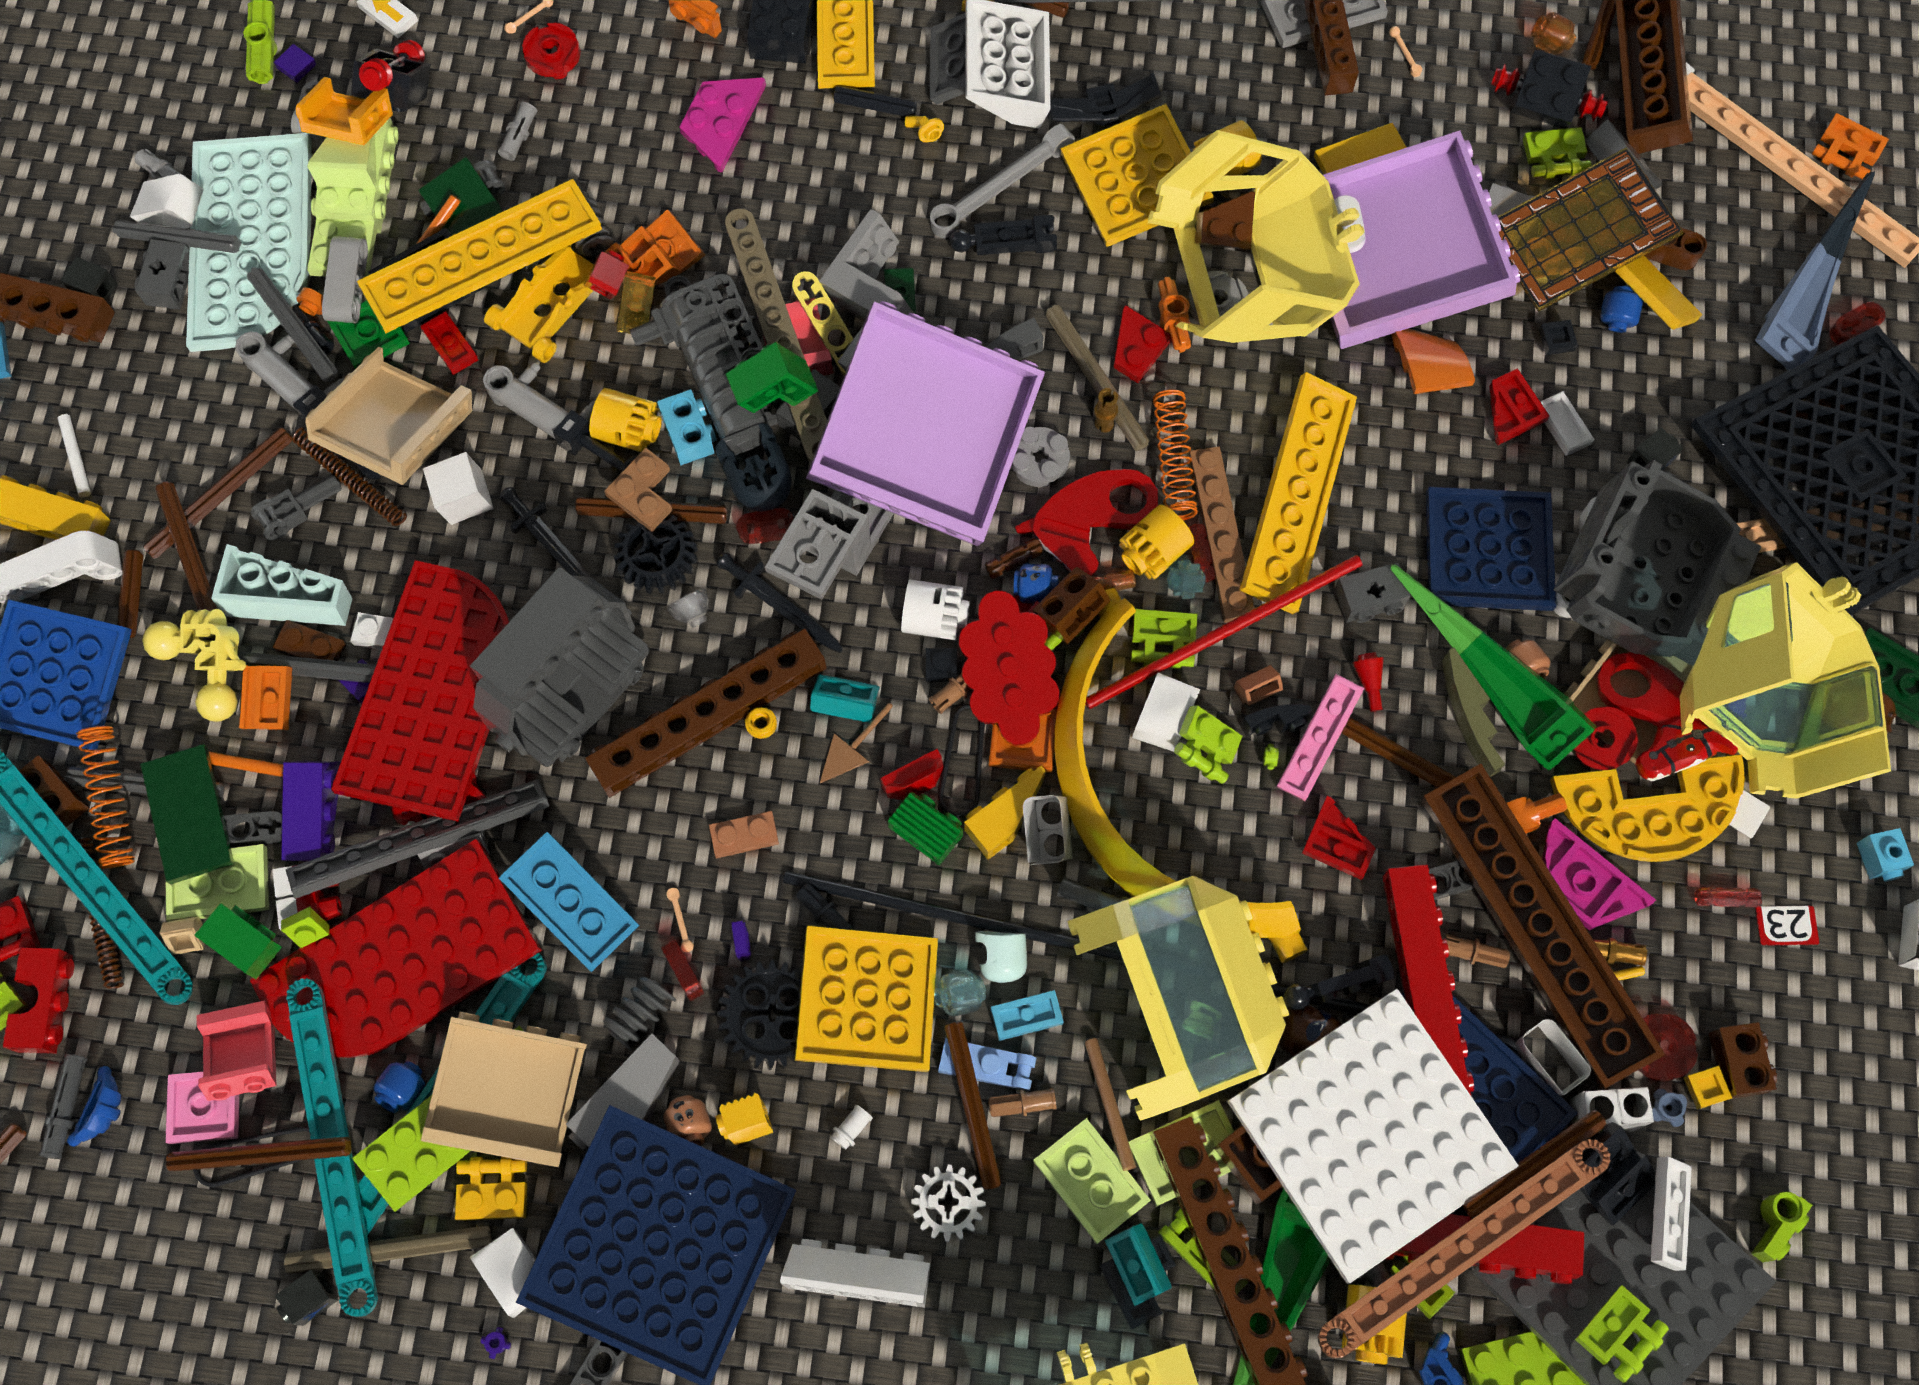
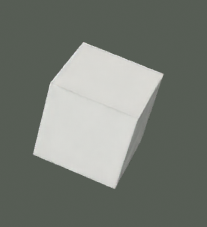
M467 452L423 468L434 508L451 525L494 509L482 469Z

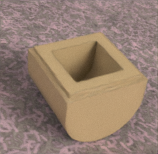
M198 916L162 923L160 935L172 955L204 950L205 943L194 936L203 925Z

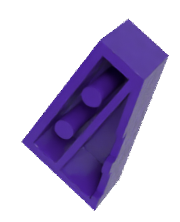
M341 761L283 762L281 860L310 861L334 852V826L338 794H334L331 788Z

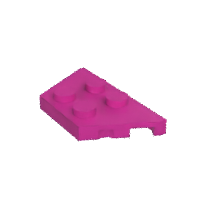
M762 77L702 82L680 125L681 134L689 142L695 144L696 149L703 156L706 155L714 163L715 169L718 172H723L766 87V80Z
M1556 818L1549 824L1542 860L1585 928L1591 930L1649 907L1656 901L1655 898Z

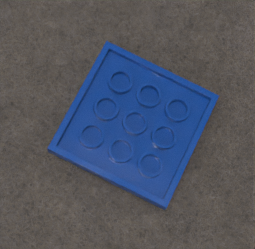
M8 599L0 625V728L76 747L88 741L77 738L76 733L81 729L105 725L132 629ZM100 740L86 744L82 748L97 750Z

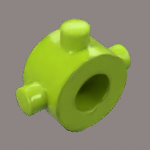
M1268 744V747L1264 748L1263 766H1267L1269 770H1273L1278 764L1279 750L1274 748L1273 744Z

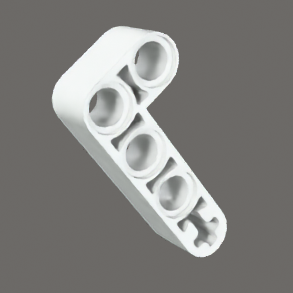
M78 531L1 563L0 603L7 604L8 599L19 602L83 574L99 580H111L122 575V566L118 543L95 532Z

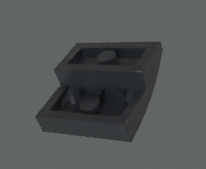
M1611 1122L1595 1138V1140L1602 1142L1608 1148L1610 1153L1609 1167L1580 1188V1190L1609 1224L1614 1226L1655 1185L1656 1172L1646 1155L1635 1150L1622 1126ZM1590 1148L1582 1151L1581 1157L1584 1164L1592 1168L1599 1166L1600 1156L1597 1151Z

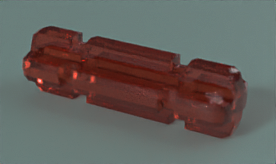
M1193 524L1188 528L1194 537V545L1191 547L1194 565L1198 567L1196 569L1197 579L1199 582L1208 583L1215 579L1216 574L1214 566H1210L1213 560L1208 539L1204 538L1207 537L1206 528L1203 524Z
M1699 887L1694 893L1695 903L1698 906H1710V904H1713L1716 907H1741V905L1745 907H1758L1762 903V894L1757 888H1747L1743 891L1742 888L1716 887L1712 890L1711 887Z

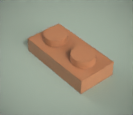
M772 811L709 825L716 859L779 845Z

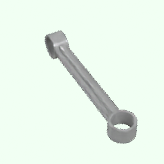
M1063 124L1054 126L1046 133L1040 144L955 204L944 203L934 207L930 214L933 233L940 238H950L955 230H959L960 221L1051 156L1054 158L1061 157L1060 148L1075 142L1073 134ZM948 215L953 217L955 222L950 226L943 227L937 225L935 220L940 216Z

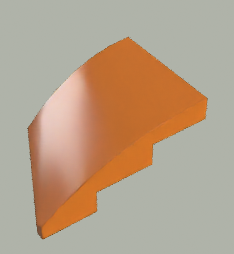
M668 209L647 228L639 227L621 245L615 242L605 251L606 254L608 250H611L625 258L623 263L629 265L625 275L650 286L661 284L671 277L681 274L706 255Z
M1409 328L1391 334L1395 352L1400 353L1404 373L1409 374L1413 394L1473 386L1475 377L1463 349L1455 341Z

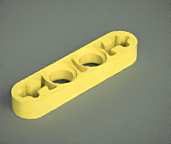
M803 271L798 273L793 280V292L824 345L829 349L830 355L840 372L845 376L846 371L838 363L841 356L838 358L835 353L844 351L853 341V337L818 278L811 272ZM805 279L807 282L812 280L814 283L811 286L814 296L821 293L822 297L814 299L809 305H806L805 301L810 300V297L805 290L801 292L798 290L801 286L800 280ZM818 304H825L830 310V315L825 320H818L813 316V308ZM840 330L844 333L845 342L841 346H833L829 343L828 335L831 331Z

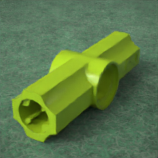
M252 0L248 3L247 26L243 31L247 42L246 76L249 81H254L258 84H268L273 79L274 55L277 53L278 48L274 40L275 6L272 1Z

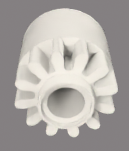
M909 579L903 606L902 633L956 640L958 629L964 628L968 621L970 601L962 600L964 587Z

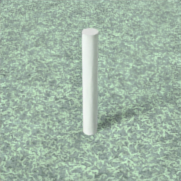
M62 414L58 416V422L79 497L85 498L91 495L71 417L68 414Z

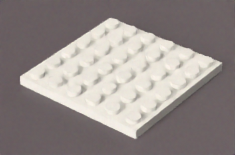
M1398 989L1393 990L1227 1101L1347 1284L1359 1278L1464 1205L1466 1200L1519 1166Z

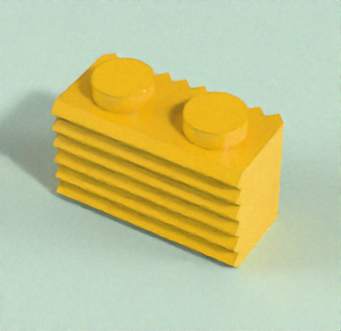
M756 1093L752 1097L748 1095L746 1099L741 1097L739 1101L728 1102L726 1106L721 1104L719 1107L721 1114L715 1116L721 1136L723 1135L725 1140L730 1139L734 1145L774 1133L766 1105Z

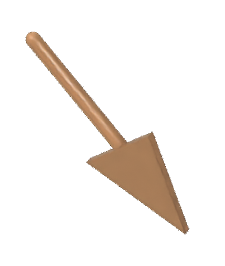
M888 703L850 746L836 734L833 735L820 783L869 762L855 749L892 709L893 705L891 703Z

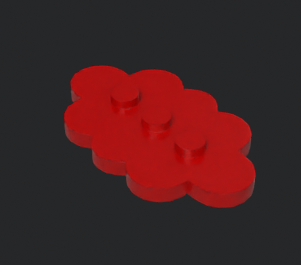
M993 591L987 593L981 599L978 606L979 620L967 624L959 635L960 650L967 658L962 668V678L964 683L973 690L970 697V709L973 716L985 724H998L1001 736L1007 743L1014 746H1025L1037 738L1040 731L1039 716L1050 713L1059 701L1058 685L1051 678L1056 668V658L1051 649L1045 646L1048 639V628L1045 621L1039 615L1032 612L1020 613L1018 603L1010 593Z

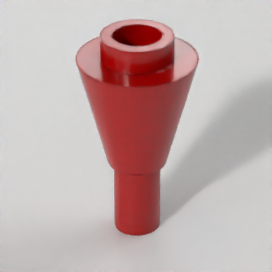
M1376 652L1358 655V661L1352 663L1365 692H1367L1370 712L1383 710L1380 690L1384 658L1377 657Z

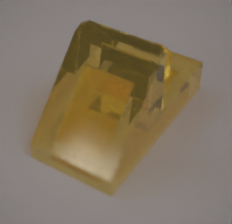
M626 272L617 332L631 334L630 329L649 322L656 277Z

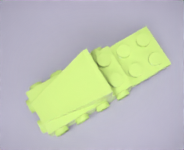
M391 118L386 121L365 145L326 137L308 161L307 167L316 182L317 188L316 198H313L311 201V212L313 216H316V224L307 268L310 276L326 277L330 243L333 236L362 238L367 241L368 257L365 277L369 275L368 271L371 270L376 235L381 234L383 219L386 216L387 194L390 192V176L394 167L395 147L399 139L398 128L393 125Z

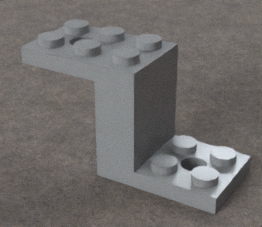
M870 209L819 282L841 309L865 322L874 302L879 303L880 301L894 305L897 308L896 311L903 314H914L899 292L876 280L881 267L894 254L899 240L880 213ZM862 328L838 360V363L845 371L848 368Z
M812 489L766 564V572L822 600L841 568L856 576L858 575L894 513L836 490L830 498ZM862 504L868 508L866 514H863L852 508L855 505ZM806 551L818 556L817 560L813 563H804L800 557Z

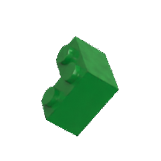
M777 342L764 346L759 353L748 360L741 361L734 369L726 373L737 404L752 413H756L778 398L792 406H796L819 391L806 360Z
M220 903L194 935L254 979L259 977L282 948L273 941L276 937L274 932L236 905L230 910Z

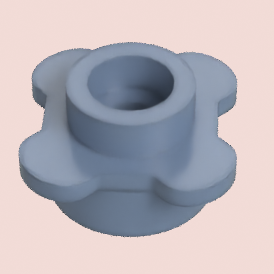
M1665 1089L1656 1090L1653 1094L1655 1099L1654 1108L1652 1109L1653 1120L1656 1122L1661 1120L1670 1122L1673 1127L1681 1126L1684 1123L1682 1116L1685 1114L1687 1106L1686 1097L1682 1094L1667 1093ZM1666 1105L1671 1106V1111L1666 1109Z

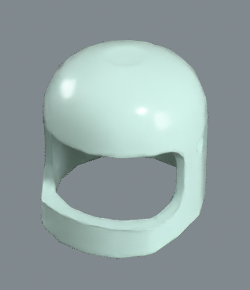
M990 931L975 932L976 942L983 943L987 950L986 963L979 964L980 971L986 979L997 983H1005L1018 980L1025 974L1027 969L1026 934Z

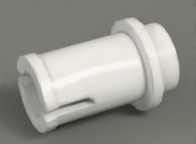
M855 1105L838 1128L834 1127L832 1129L834 1133L831 1138L845 1150L849 1146L853 1147L855 1145L854 1139L873 1118L859 1105Z

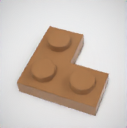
M645 448L604 491L605 495L653 532L672 511L671 505L652 491L669 473V465Z

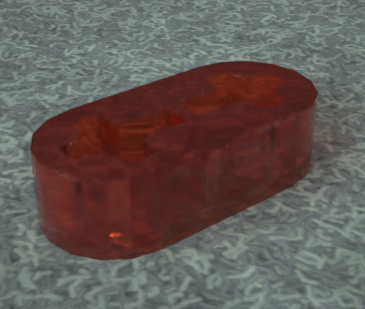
M1867 302L1842 315L1836 320L1829 331L1831 339L1840 345L1877 325L1880 326L1886 317L1883 307L1874 302ZM1870 315H1871V316H1873V318H1874V319L1870 318V319H1868V320H1866V321H1864V322L1862 321V318H1863L1864 316H1870ZM1851 326L1854 328L1851 332L1843 333L1841 331V328L1843 330Z
M784 508L752 512L742 515L737 521L736 528L739 538L747 544L782 540L794 517L789 510ZM778 519H784L785 528L779 529L778 525H776L778 524ZM747 524H754L753 534H748L746 530L748 528Z
M674 940L661 947L690 1002L705 994L677 941Z

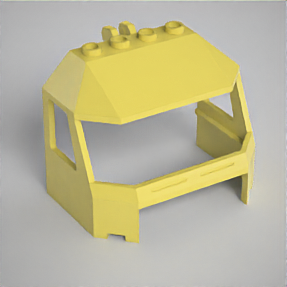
M1216 130L1159 181L1155 194L1160 196L1156 210L1150 211L1147 223L1174 228L1200 325L1180 322L1176 327L1193 332L1202 338L1231 343L1296 336L1305 337L1348 305L1360 283L1347 243L1359 239L1364 234V229L1361 224L1352 225L1345 230L1342 227L1354 223L1359 218V212L1356 208H1349L1338 214L1328 180L1301 151ZM1252 152L1283 159L1282 162L1265 175L1224 176ZM1254 188L1255 202L1251 250L1261 285L1220 316L1200 244H1195L1197 213H1199L1204 192Z

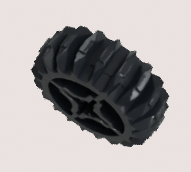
M674 515L668 520L665 518L653 532L637 520V525L635 526L627 523L626 529L628 533L619 532L618 538L621 542L614 545V549L617 552L614 555V561L618 564L617 570L619 574L624 575L625 582L628 585L634 582V588L638 591L645 586V590L649 594L653 592L654 588H658L659 593L663 594L665 591L664 587L668 585L675 591V582L677 580L685 584L686 577L684 573L693 574L694 569L691 564H695L698 561L697 555L694 554L698 551V547L693 542L695 539L694 534L691 531H687V525L684 522L678 524V520ZM655 535H664L666 537L657 538ZM644 540V545L642 546V548L635 551L636 554L633 555V552L637 545ZM651 545L654 547L655 551H658L661 561H659L657 556L653 554ZM680 550L675 562L668 567V561L673 556H676L675 552ZM653 568V569H656V570H658V571H656V572H649V571H644V570Z

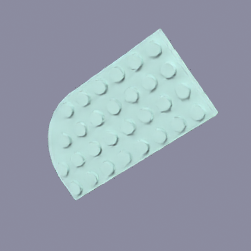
M309 133L193 142L192 181L202 187L204 191L190 229L236 235L241 240L242 245L237 253L189 247L186 347L190 352L234 348L237 339L244 333L257 332L265 336L280 325V322L247 279V274L254 267L263 269L291 308L298 305L296 298L302 288L307 287L310 275L307 270L311 251V173L307 165L312 157V139Z

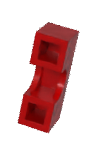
M20 948L14 981L28 987H36L38 999L35 1006L28 1012L8 1014L3 1048L17 1053L57 1054L58 1045L63 1039V1027L61 1025L63 1012L66 1011L69 1004L68 982L73 976L75 967L73 955L61 949Z

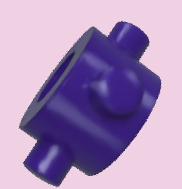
M496 1327V1331L489 1333L486 1337L482 1336L480 1343L484 1344L486 1351L489 1352V1358L495 1359L496 1354L502 1353L505 1349L509 1350L511 1347V1342H508L507 1337L502 1333L503 1328Z

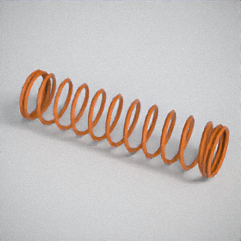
M1167 389L1156 393L1153 397V405L1157 408L1154 411V415L1158 419L1155 422V426L1159 430L1156 437L1160 440L1158 449L1161 451L1159 454V460L1162 462L1160 471L1163 473L1161 482L1165 485L1162 488V493L1166 496L1163 504L1171 510H1194L1189 514L1178 515L1182 520H1187L1197 514V503L1190 500L1176 502L1170 506L1166 503L1168 497L1182 500L1191 498L1196 494L1195 491L1190 489L1177 490L1170 494L1165 492L1167 486L1171 488H1187L1195 482L1190 478L1175 479L1168 483L1164 481L1165 475L1185 477L1193 473V469L1190 467H1178L1167 472L1163 470L1164 464L1184 466L1192 461V458L1189 456H1176L1166 461L1162 460L1163 453L1183 455L1191 450V447L1188 445H1174L1164 450L1161 449L1162 442L1166 444H1182L1190 439L1187 434L1181 433L1186 431L1189 426L1186 423L1180 422L1185 420L1188 415L1184 412H1175L1186 407L1184 402L1186 400L1185 394L1180 390ZM1165 395L1182 396L1178 401L1166 403L1157 401L1158 398ZM1183 404V407H1180V408H1177V409H1164V408L1177 407V406ZM1158 410L1170 412L1161 417L1157 415ZM1174 414L1185 415L1183 418L1177 420L1162 419L1164 417ZM1160 420L1171 423L1162 428L1158 426ZM1175 425L1186 426V428L1177 431L1164 430ZM1161 431L1165 433H1173V435H1169L1163 439H1161L1159 436ZM1177 436L1187 437V439L1183 441H1165L1166 439ZM1178 447L1188 448L1187 451L1178 453L1166 452ZM1175 459H1189V461L1185 463H1168L1169 461ZM1177 470H1190L1186 474H1169ZM1179 481H1191V483L1187 485H1170L1172 483ZM1181 492L1193 493L1192 495L1183 497L1171 496Z
M111 726L89 727L81 729L76 733L77 738L88 740L78 747L83 752H89L80 761L87 765H93L83 771V775L94 778L84 786L90 790H98L87 797L88 801L100 803L91 807L89 812L94 815H104L94 819L91 823L94 827L105 828L96 832L93 838L107 841L98 845L95 850L100 853H111L97 861L100 869L125 866L136 861L133 855L109 858L132 852L134 850L132 848L121 850L99 849L114 842L130 839L131 836L97 837V835L106 831L129 826V823L114 825L94 824L99 820L127 813L126 810L117 812L92 811L98 807L125 800V798L107 800L90 798L102 792L123 788L122 785L112 787L88 786L95 781L121 775V773L102 775L86 773L91 769L119 762L118 760L107 762L84 761V759L90 756L117 750L115 747L99 750L82 748L84 745L95 741L114 738L115 736L111 735L114 733V728Z

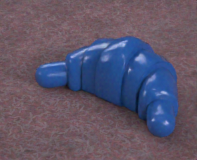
M102 1066L98 1069L97 1081L94 1083L90 1098L78 1123L75 1125V1130L67 1138V1143L70 1146L75 1147L81 1142L98 1136L100 1133H105L112 1121L115 1122L120 1116L121 1110L118 1107L121 1103V1094L118 1092V1086L108 1066Z
M1444 1331L1437 1333L1432 1347L1428 1348L1424 1357L1422 1368L1419 1370L1423 1385H1464L1462 1376L1447 1359L1448 1351L1446 1349L1450 1337Z

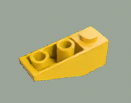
M1042 765L1035 771L1032 768L1026 770L1017 778L1018 783L1009 790L1007 787L1000 789L992 796L991 799L993 801L984 808L978 806L967 814L964 830L987 860L1014 841L1024 821L1023 803L1029 797H1036L1044 781L1045 769Z

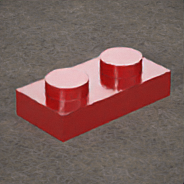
M446 311L420 326L422 332L452 375L457 374L479 360Z

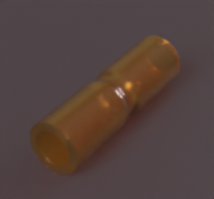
M1133 569L1093 577L1101 583L1104 590L1116 588L1119 591L1136 587Z

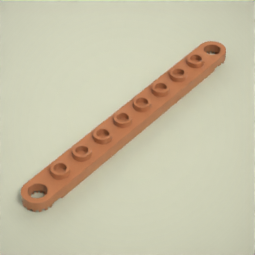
M1587 1139L1563 1154L1324 1324L1318 1334V1343L1321 1350L1332 1358H1342L1354 1351L1603 1173L1610 1163L1608 1148L1598 1140ZM1587 1148L1597 1151L1600 1156L1599 1166L1592 1168L1584 1164L1581 1157L1582 1151ZM1340 1329L1345 1333L1347 1343L1344 1348L1336 1350L1329 1346L1326 1338L1329 1330Z

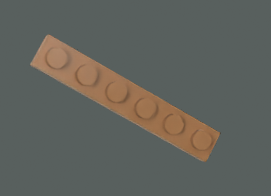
M1219 446L1191 450L1189 457L1192 458L1190 464L1191 469H1193L1192 474L1223 621L1227 623L1253 610L1255 607L1252 596L1240 591L1246 566Z

